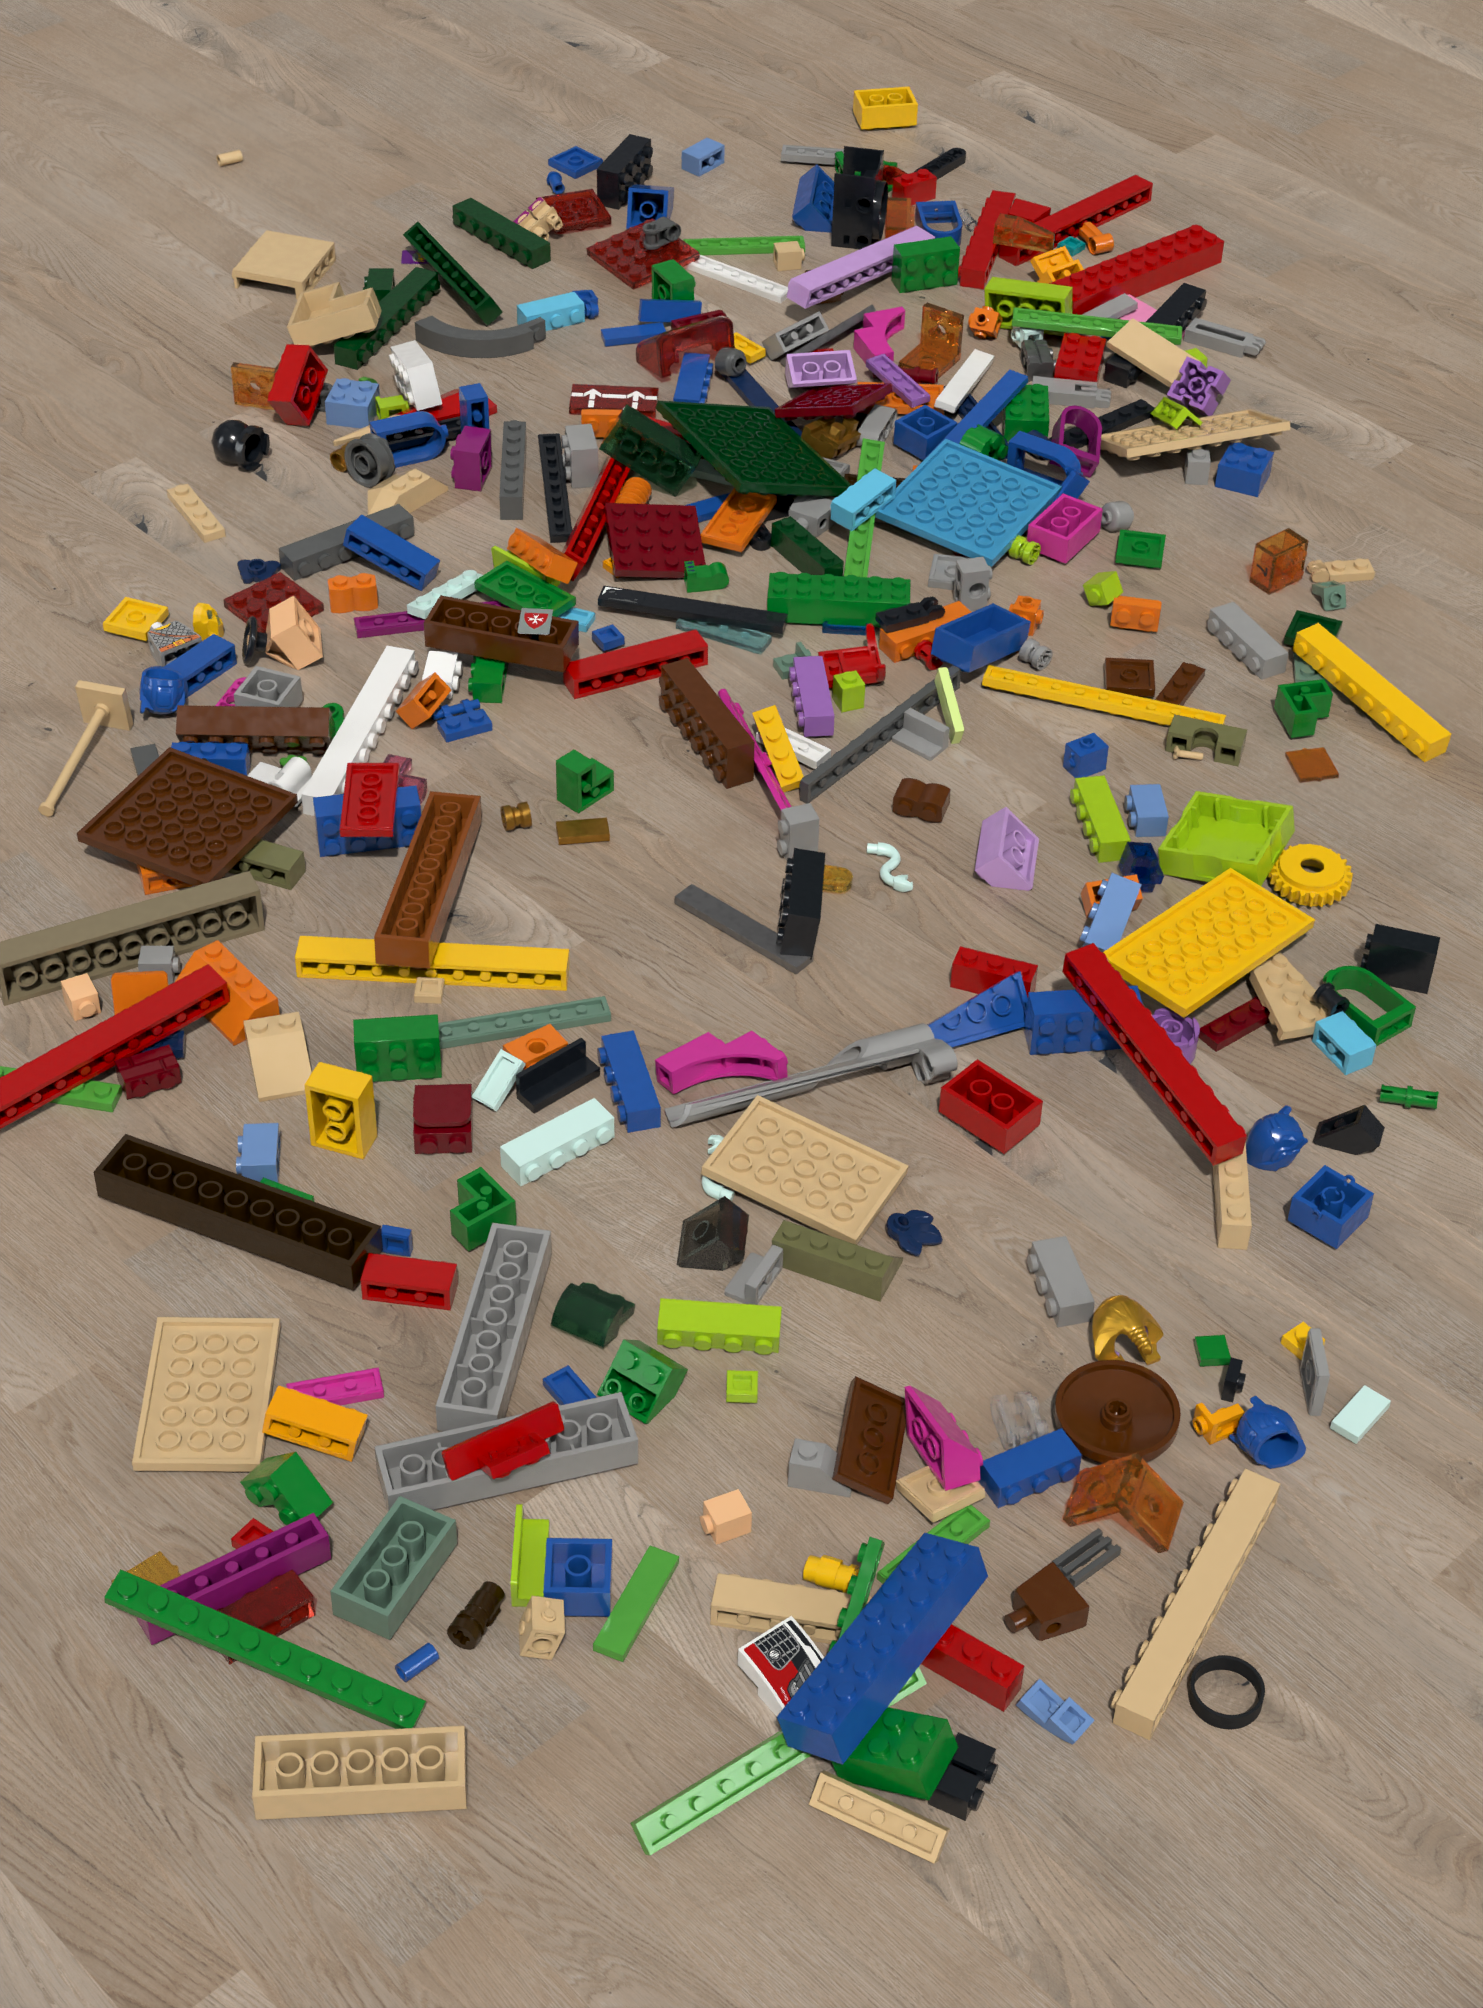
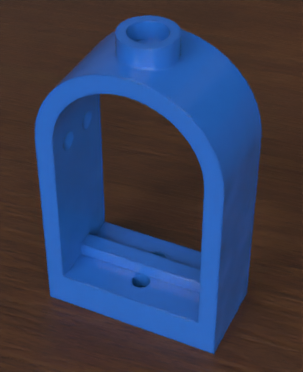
M955 201L916 202V226L932 234L935 238L952 236L958 246L961 245L962 220ZM926 223H951L953 230H933Z
M424 411L370 422V433L385 439L386 435L422 427L434 428L432 437L423 445L392 452L395 468L435 458L443 450L446 438L449 436L447 426L440 425L432 414Z
M1019 431L1009 441L1007 464L1061 486L1064 482L1062 480L1024 468L1025 452L1027 451L1057 462L1064 469L1066 477L1070 473L1065 470L1067 465L1083 475L1077 456L1065 446Z

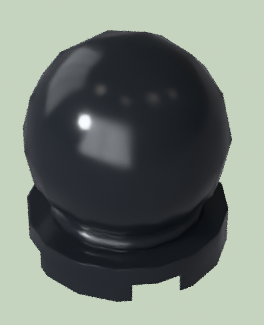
M226 420L214 430L211 440L214 453L221 460L228 464H238L239 467L248 471H255L262 465L259 462L262 460L263 455H268L270 447L269 435L264 433L262 427L256 425L248 426L240 420Z

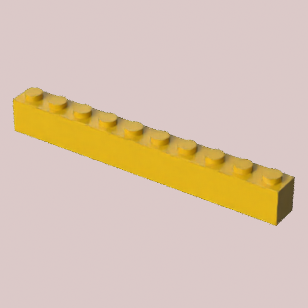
M300 936L295 954L296 973L299 978L416 983L417 977L444 978L445 985L567 991L570 970L569 949L439 943L430 969L376 964L374 939Z

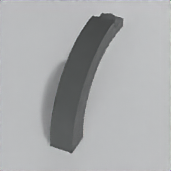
M429 316L415 322L416 341L444 354L466 358H498L533 350L534 343L546 339L545 320L539 317L505 329L471 330L455 327L438 320L434 316Z

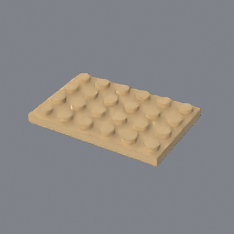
M757 1095L703 1164L701 1174L829 1236L857 1245L906 1176L909 1166Z
M157 1317L132 1460L133 1471L251 1472L263 1461L266 1434L262 1433L265 1413L271 1402L281 1328L280 1318Z

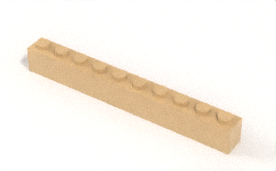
M1248 1469L1243 1471L1239 1480L1233 1479L1227 1496H1230L1228 1501L1222 1500L1216 1511V1523L1208 1524L1203 1536L1205 1543L1202 1547L1197 1545L1192 1554L1190 1564L1193 1565L1190 1570H1183L1177 1587H1179L1177 1594L1171 1592L1164 1608L1167 1612L1164 1618L1161 1616L1157 1617L1151 1634L1154 1635L1151 1641L1145 1640L1138 1654V1658L1141 1660L1137 1666L1134 1664L1130 1666L1124 1681L1127 1684L1124 1691L1118 1689L1112 1700L1111 1708L1115 1709L1113 1724L1145 1739L1150 1740L1275 1507L1280 1483Z

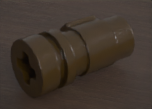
M486 1581L474 1593L465 1606V1610H461L447 1629V1635L455 1645L467 1650L474 1649L485 1633L486 1626L491 1625L501 1611L500 1604L505 1598L503 1589L496 1583Z

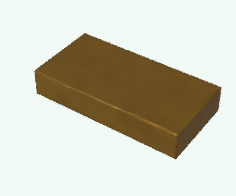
M607 817L556 821L559 845L610 841Z

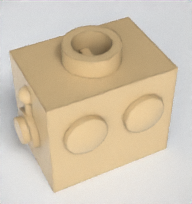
M531 1596L519 1621L520 1656L547 1660L553 1659L565 1634L564 1600Z

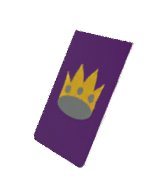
M402 251L401 264H428L416 251Z

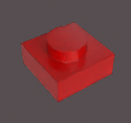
M253 1518L231 1538L232 1547L238 1549L274 1531Z

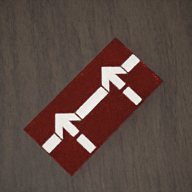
M573 384L569 414L581 415L582 409L626 410V417H631L632 413L635 412L656 418L657 410L655 408L658 401L659 388Z

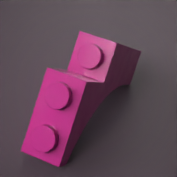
M901 306L864 314L863 328L854 330L853 349L865 364L867 359L881 354H885L894 361V351L887 341L895 333L904 329L905 309Z
M753 1031L727 1044L707 1032L655 1059L657 1082L673 1094L697 1083L720 1077L754 1076L773 1081L788 1077V1060L786 1055Z

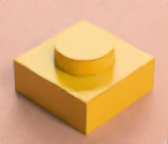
M1304 1321L1282 1335L1281 1344L1300 1360H1302L1307 1334L1311 1328Z

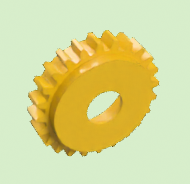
M1298 844L1296 846L1290 845L1287 850L1282 851L1268 877L1270 878V884L1274 885V891H1280V896L1286 897L1290 902L1310 907H1323L1326 904L1333 905L1334 900L1340 902L1342 896H1347L1351 888L1353 873L1351 872V866L1346 865L1347 860L1341 859V854H1336L1332 849L1321 845ZM1301 866H1312L1320 868L1322 871L1311 873L1305 871Z

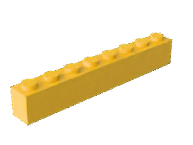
M1317 623L1297 632L1292 651L1312 666L1314 670L1424 763L1446 752L1451 733L1322 625Z

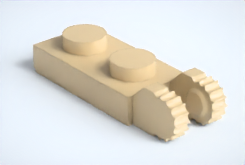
M1369 559L1335 560L1332 562L1316 560L1309 562L1306 566L1307 571L1311 573V579L1317 583L1333 580L1336 582L1373 580L1375 576V571Z

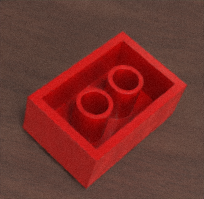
M1064 333L1055 365L1054 378L1099 382L1104 362L1106 339L1099 336Z
M286 344L279 368L275 373L271 391L268 394L267 401L286 425H310L328 369L310 345Z
M977 1059L941 1087L939 1112L1005 1154L1040 1125L1043 1100Z

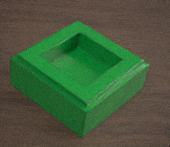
M1225 1335L1195 1336L1194 1346L1200 1367L1229 1365L1231 1356Z

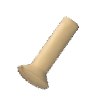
M1175 746L1173 750L1174 760L1178 757L1196 760L1203 759V753L1180 750L1178 746Z

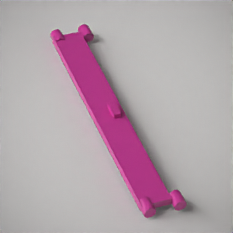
M726 689L719 690L718 696L755 741L754 765L761 772L780 810L791 807L769 766L772 762L766 752L762 753L742 716L744 712L740 704L732 701Z

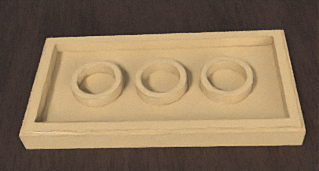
M1133 318L1107 341L1106 345L1107 348L1168 387H1171L1174 380L1180 381L1182 375L1179 373V370L1187 356L1199 361Z

